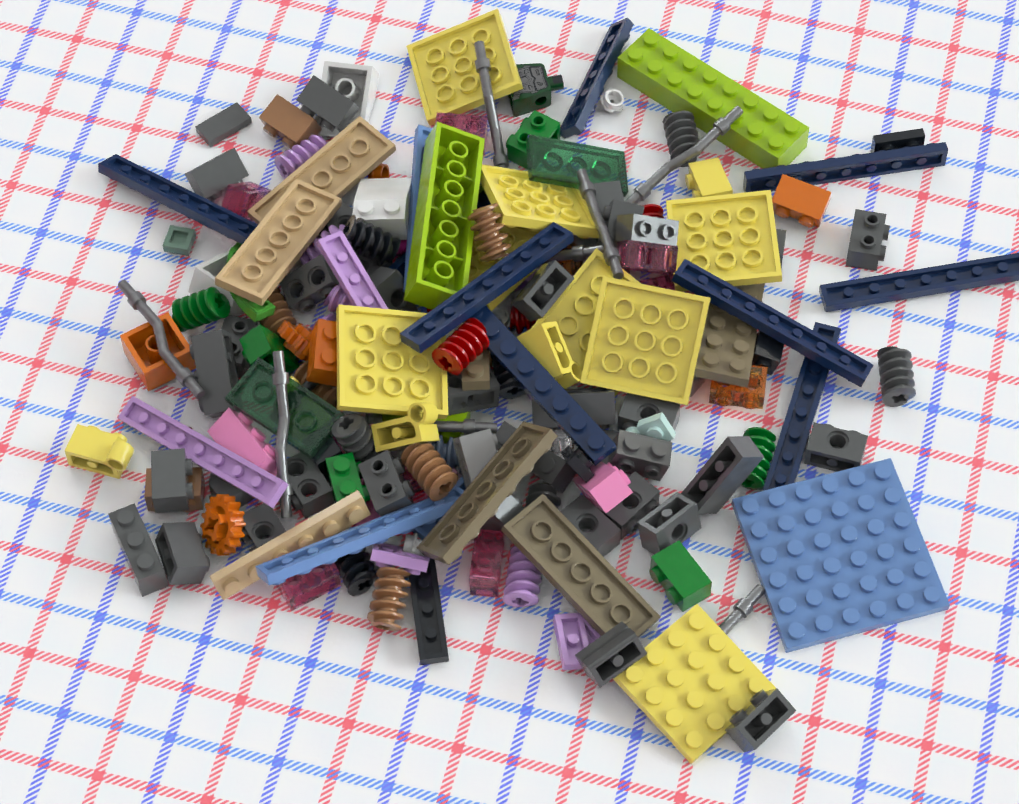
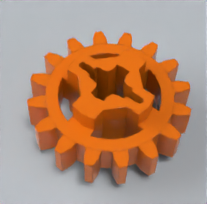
M284 320L277 330L280 336L286 340L283 345L299 359L309 360L312 330L301 323L296 326Z
M216 494V497H210V503H205L206 512L201 513L204 519V523L200 524L203 532L202 539L207 540L205 547L210 548L211 554L227 556L236 553V547H241L239 539L245 536L242 532V527L246 526V522L243 519L245 513L244 511H239L241 503L235 502V496Z

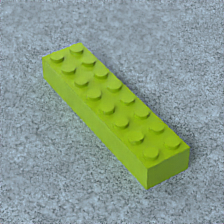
M650 28L618 57L617 77L672 112H691L694 115L696 127L706 134L713 128V124L720 117L724 118L734 107L739 106L743 110V114L730 125L731 129L723 136L719 135L716 140L762 169L789 165L807 147L810 127Z
M438 121L425 140L404 295L405 301L431 310L468 284L474 231H471L470 228L475 224V221H469L467 217L473 213L472 210L477 209L485 138Z

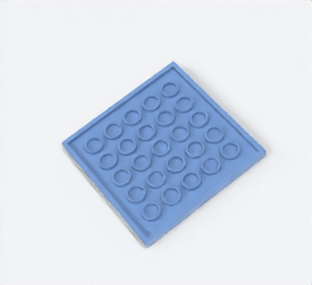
M891 458L732 499L733 510L761 586L765 589L764 594L786 653L949 609L950 603Z

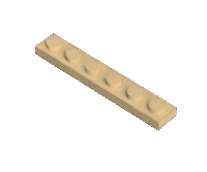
M357 490L209 577L222 600H225L261 579L257 575L255 566L336 535L370 516L369 509L362 495Z

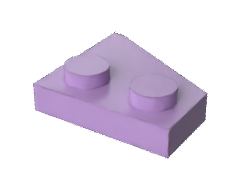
M580 613L554 614L553 625L562 670L583 669L575 654L601 637L600 634L591 627Z

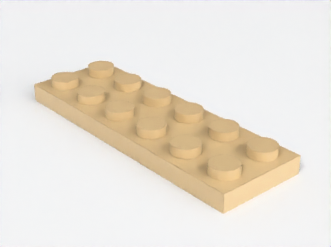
M359 116L247 211L248 217L259 225L295 179L342 198L361 179H364L396 151V146Z
M295 179L215 277V285L262 306L341 207L342 198Z

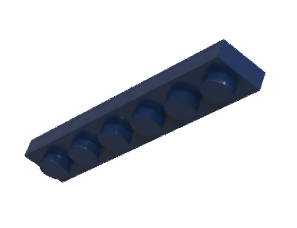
M628 17L610 25L560 127V135L564 139L573 135H580L586 129V122L594 112L599 96L604 92V85L613 73V67L618 57L622 54L621 50L624 44L630 38V32L634 23Z

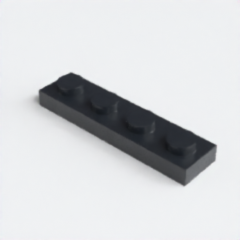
M430 558L427 572L421 571L420 575L411 574L408 576L411 583L410 592L420 665L449 662L436 563L434 559Z

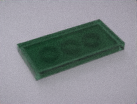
M528 134L526 138L529 181L579 189L580 183L576 173L579 169H585L590 182L600 183L620 180L623 197H626L628 194L624 151Z
M258 357L226 395L225 401L277 436L279 414L276 386L273 385L272 374H275L274 367ZM289 377L287 392L290 422L287 443L312 459L332 435L331 429L333 424L345 414Z

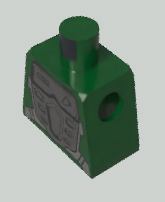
M542 63L516 64L523 89L507 95L513 117L549 107L551 105V91L564 89L562 75L547 76L545 66Z

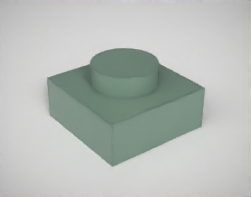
M170 225L162 245L164 252L189 256L196 238L195 229Z

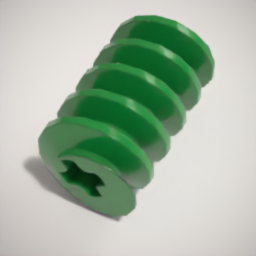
M209 287L198 293H192L190 296L187 295L181 299L174 300L172 303V319L179 330L185 332L228 317L231 306L224 294L220 293L215 287Z
M751 427L744 431L743 436L751 438L764 458L740 486L751 490H760L764 487L765 483L763 480L767 477L766 471L769 470V462L772 461V453L776 448L773 443L776 441V436L767 429Z

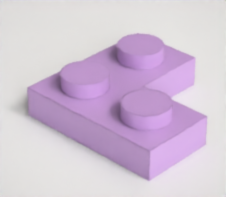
M382 543L374 545L370 560L375 561L378 567H393L394 565L403 567L404 571L413 575H420L421 571L427 572L430 558L403 551V546Z

